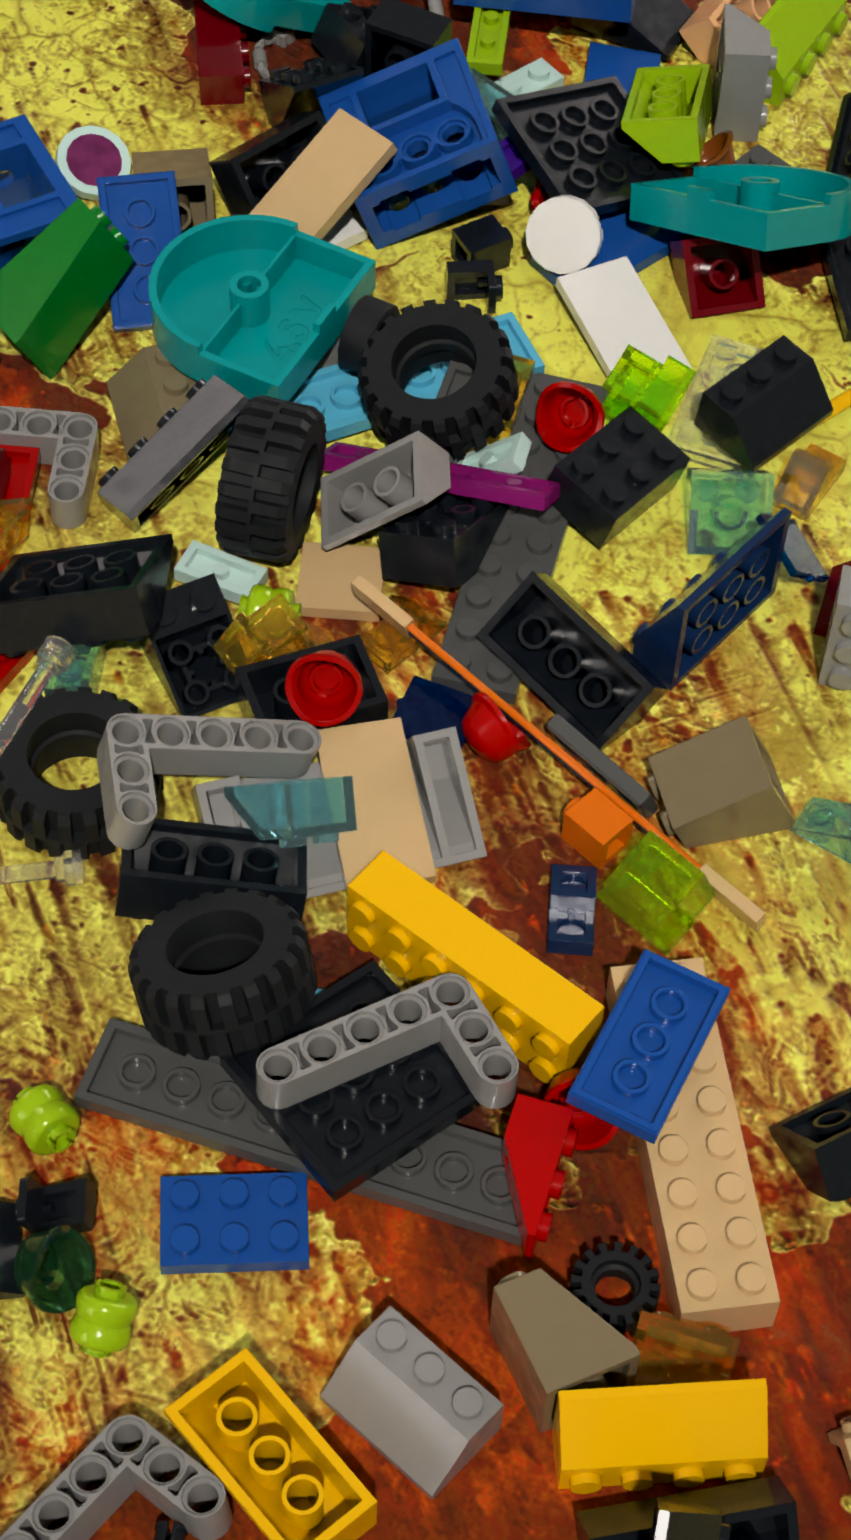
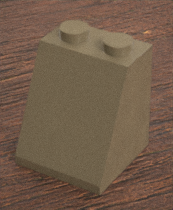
M207 148L131 153L133 174L175 171L182 233L196 225L215 219L213 181Z
M746 715L648 757L653 771L652 775L647 776L649 785L657 800L662 799L666 810L660 812L663 825L669 836L677 834L686 848L777 832L797 826L771 756Z
M541 1268L526 1274L524 1271L513 1272L502 1278L497 1286H494L489 1330L540 1434L552 1429L558 1391L634 1386L641 1355L636 1345Z

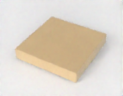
M303 542L296 603L302 604V609L299 610L301 611V616L379 622L380 615L354 594L351 582L357 576L362 575L378 590L383 591L384 579H382L380 547L340 544L330 550H325L322 548V543Z

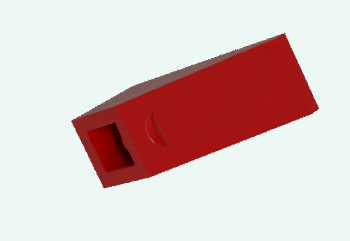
M518 1093L504 1134L502 1160L525 1257L532 1258L537 1241L547 1242L554 1214L546 1211L550 1198L560 1199L567 1171L560 1170L559 1168L563 1156L572 1158L579 1129L571 1127L573 1108Z

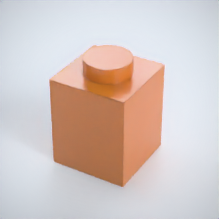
M593 788L582 798L579 796L575 797L565 807L562 813L561 838L599 870L630 845L634 819L597 788Z

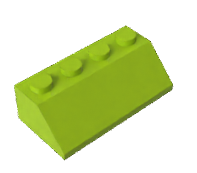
M776 0L758 23L770 31L771 47H777L776 69L769 70L768 76H772L771 98L764 99V102L779 107L788 95H794L799 86L800 79L804 74L808 76L812 72L819 55H825L835 35H841L845 30L849 15L845 13L847 0Z
M710 64L640 67L636 70L621 120V128L662 164L672 163L675 167H687L701 160L713 108Z

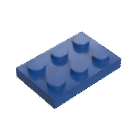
M283 1172L160 1176L161 1275L309 1270L307 1174Z

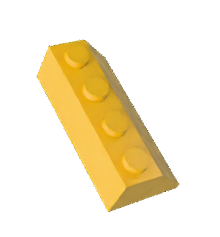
M244 1348L163 1410L164 1415L212 1473L224 1484L226 1490L268 1540H357L377 1524L378 1501L247 1348Z
M766 1378L558 1391L551 1430L557 1488L571 1489L576 1494H590L599 1491L604 1486L622 1485L625 1490L640 1491L652 1487L653 1483L674 1482V1485L677 1487L690 1488L703 1484L705 1480L725 1479L727 1483L734 1484L762 1477L768 1460V1390Z

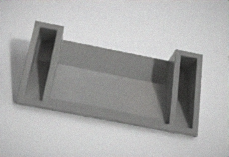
M456 726L412 736L406 743L435 869L487 857ZM319 762L311 763L307 773L300 778L248 777L240 779L239 775L197 784L191 790L198 823L307 835L306 899L345 890Z

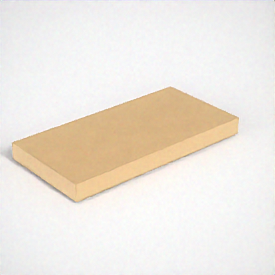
M339 108L250 212V215L274 216L298 223V231L322 240L398 149L393 142Z
M401 717L317 729L321 735V745L317 751V757L346 895L347 885L383 850L428 882L435 883L437 875Z

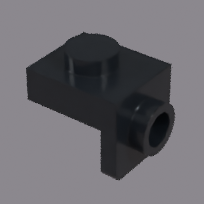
M493 259L446 262V299H485L487 314L495 313L496 299L503 298L502 275H495Z
M31 1176L21 1178L19 1194L15 1202L17 1222L41 1241L92 1231L94 1226L96 1185L87 1177L46 1187L42 1186Z

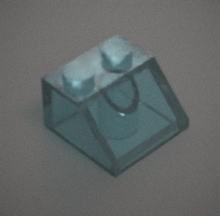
M687 467L685 496L687 554L718 555L723 550L729 551L739 540L771 518L775 474L769 470Z
M352 776L283 780L224 787L225 798L259 840L279 839V848L306 846V837L312 836V843L339 841V832L357 830Z

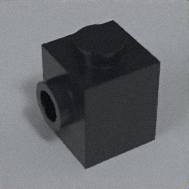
M493 214L452 229L451 258L454 261L493 259L495 272L510 266L513 238L510 231L506 227H502Z

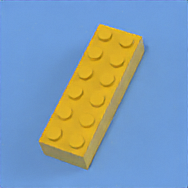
M384 850L347 885V935L358 949L364 952L370 951L384 961L386 967L394 975L400 978L406 977L415 985L446 973L458 974L464 977L475 990L516 1057L529 1066L533 1075L540 1081L551 1083L563 1071L572 1068H582L601 1032L604 1005ZM449 1002L443 1003V1004L448 1005V1006H454V1005H456V1004H454V1003H449Z

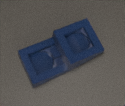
M552 864L547 953L592 956L597 867Z

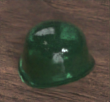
M58 1225L52 1229L30 1234L21 1242L16 1252L14 1277L17 1286L25 1296L30 1298L33 1306L42 1312L62 1313L75 1308L78 1291L86 1285L94 1284L96 1270L91 1246L80 1233L68 1225Z

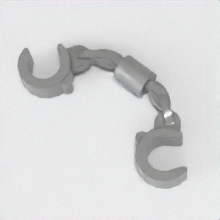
M279 27L283 31L273 28L271 33L265 32L261 35V39L256 43L252 52L254 69L262 78L270 77L264 47L271 44L281 48L287 47V45L292 44L296 40V30Z

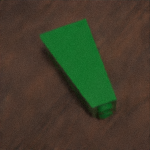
M80 198L73 202L0 270V328L50 380L58 373L134 261L124 248L129 241L114 225H111V220L97 205L90 210Z

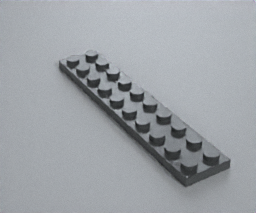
M543 373L531 374L510 434L512 436L523 431L532 442L526 459V465L518 475L548 480L554 466L571 453L560 452L548 446L537 430V404L542 391L547 386L560 381L581 384L591 389L597 395L603 409L607 400L608 387ZM513 505L509 506L477 573L461 585L441 646L443 650L508 704L515 705L522 679L477 634L532 571L548 574L553 579L570 521L552 505L545 511ZM437 659L432 674L431 686L468 695H474L477 692Z
M114 1018L109 1019L74 1095L75 1106L284 1172L307 1174V1179L317 1182L221 1067L218 1056H210L209 1060L195 1059L191 1056V1053H188L185 1057L170 1051L168 1047L165 1048L157 1043L146 1028ZM452 1124L350 1191L360 1196L522 1246L502 1160L504 1142L502 1138Z

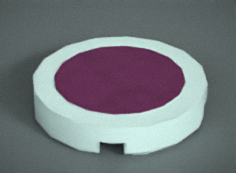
M88 125L73 129L64 136L56 151V165L75 195L83 199L99 200L97 177L130 175L131 158L127 146L118 135L103 127Z

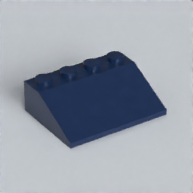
M786 507L739 540L729 551H721L714 559L711 567L703 575L696 574L688 583L685 591L677 599H669L663 605L659 615L650 624L647 622L643 623L635 632L632 638V643L634 644L633 656L669 690L678 685L775 593L792 513Z

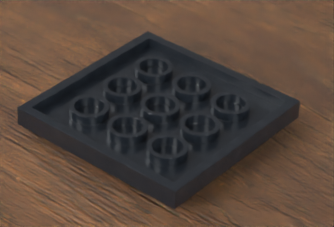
M616 76L496 99L491 109L550 198L560 195H572L584 199L596 210L598 215L630 208L631 183L686 177L679 167L673 166L672 163L662 164L622 130L621 120L629 95Z
M374 960L317 994L307 1014L303 1013L304 1017L293 1030L287 1029L284 1031V1037L276 1043L271 1044L267 1042L260 1046V1051L248 1055L245 1051L234 1054V1058L220 1059L221 1067L334 1202L481 1106L474 1098L440 1042L290 1107L271 1109L260 1102L256 1093V1062L263 1051L401 992ZM405 1020V1021H400L401 1023H404V1024H412V1023H414V1022H412V1021H407V1020ZM359 1039V1040H357V1041H359V1042H364V1043L372 1042V1041L369 1040V1039ZM325 1057L314 1058V1060H316V1061H327V1060H329L328 1058H325ZM273 1076V1077H270V1079H272V1080H283V1079H285V1077H283V1076Z

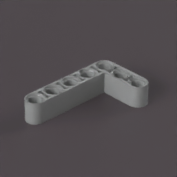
M0 406V444L40 448V464L52 465L48 483V497L53 523L63 529L80 527L88 517L100 460V443L96 419L90 414L82 412Z
M135 713L116 714L107 722L97 748V763L108 839L115 846L126 850L137 849L144 844L157 815L153 774L300 778L307 773L321 745V735L312 724L300 720Z
M446 973L266 1049L259 1055L256 1062V1093L260 1102L271 1109L287 1108L440 1042L474 1098L487 1108L499 1109L509 1105L515 1097L519 1062L471 984L458 974ZM449 1002V1003H454V1004H456V1005H454V1006H448V1005H445V1004H443V1003ZM405 1020H407V1021H412V1022H414V1023H412V1024H404V1023H401L400 1021H405ZM359 1039H369V1040H371L372 1042L364 1043V1042H359V1041H357V1040H359ZM466 1039H476L480 1042H468ZM325 1057V1058H328L329 1060H327V1061H316V1060H314V1058ZM495 1075V1076H500V1077H502V1078H504V1079H501V1080H493V1079L489 1078L488 1076ZM283 1076L285 1079L272 1080L270 1077Z
M123 1415L111 1421L1 1535L0 1540H89L135 1490L173 1521L183 1524L188 1533L199 1540H216L225 1535L232 1525L233 1514L224 1484L218 1477L142 1418L136 1415ZM133 1443L140 1444L134 1451L128 1453L121 1452L127 1445ZM167 1473H178L171 1481L158 1482ZM104 1481L103 1485L98 1489L85 1491L86 1487L91 1483ZM204 1503H216V1506L208 1512H195ZM61 1519L68 1520L60 1529L47 1530L55 1521Z

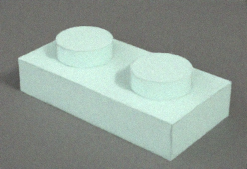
M541 57L485 86V98L494 105L496 99L564 86L565 77Z
M522 431L486 445L478 451L473 450L465 453L466 456L460 457L457 464L518 475L526 465V459L532 442Z
M192 540L173 569L174 579L185 584L214 573L224 599L239 604L242 594H245V596L249 595L253 585H265L268 580V568Z

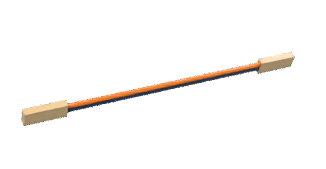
M362 575L357 576L351 582L354 594L407 639L410 637L414 638L474 690L487 694L505 716L592 789L597 788L633 818V823L697 876V883L757 932L766 923V913L709 865L705 863L702 866L418 629L410 615Z

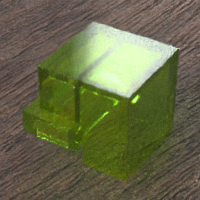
M628 344L602 385L604 389L608 390L606 397L601 403L605 419L610 422L629 406H632L662 432L694 378L696 371L670 355L664 364H661Z
M650 830L602 884L603 888L596 895L597 899L664 956H667L696 923L694 919L712 900L715 893L702 871Z

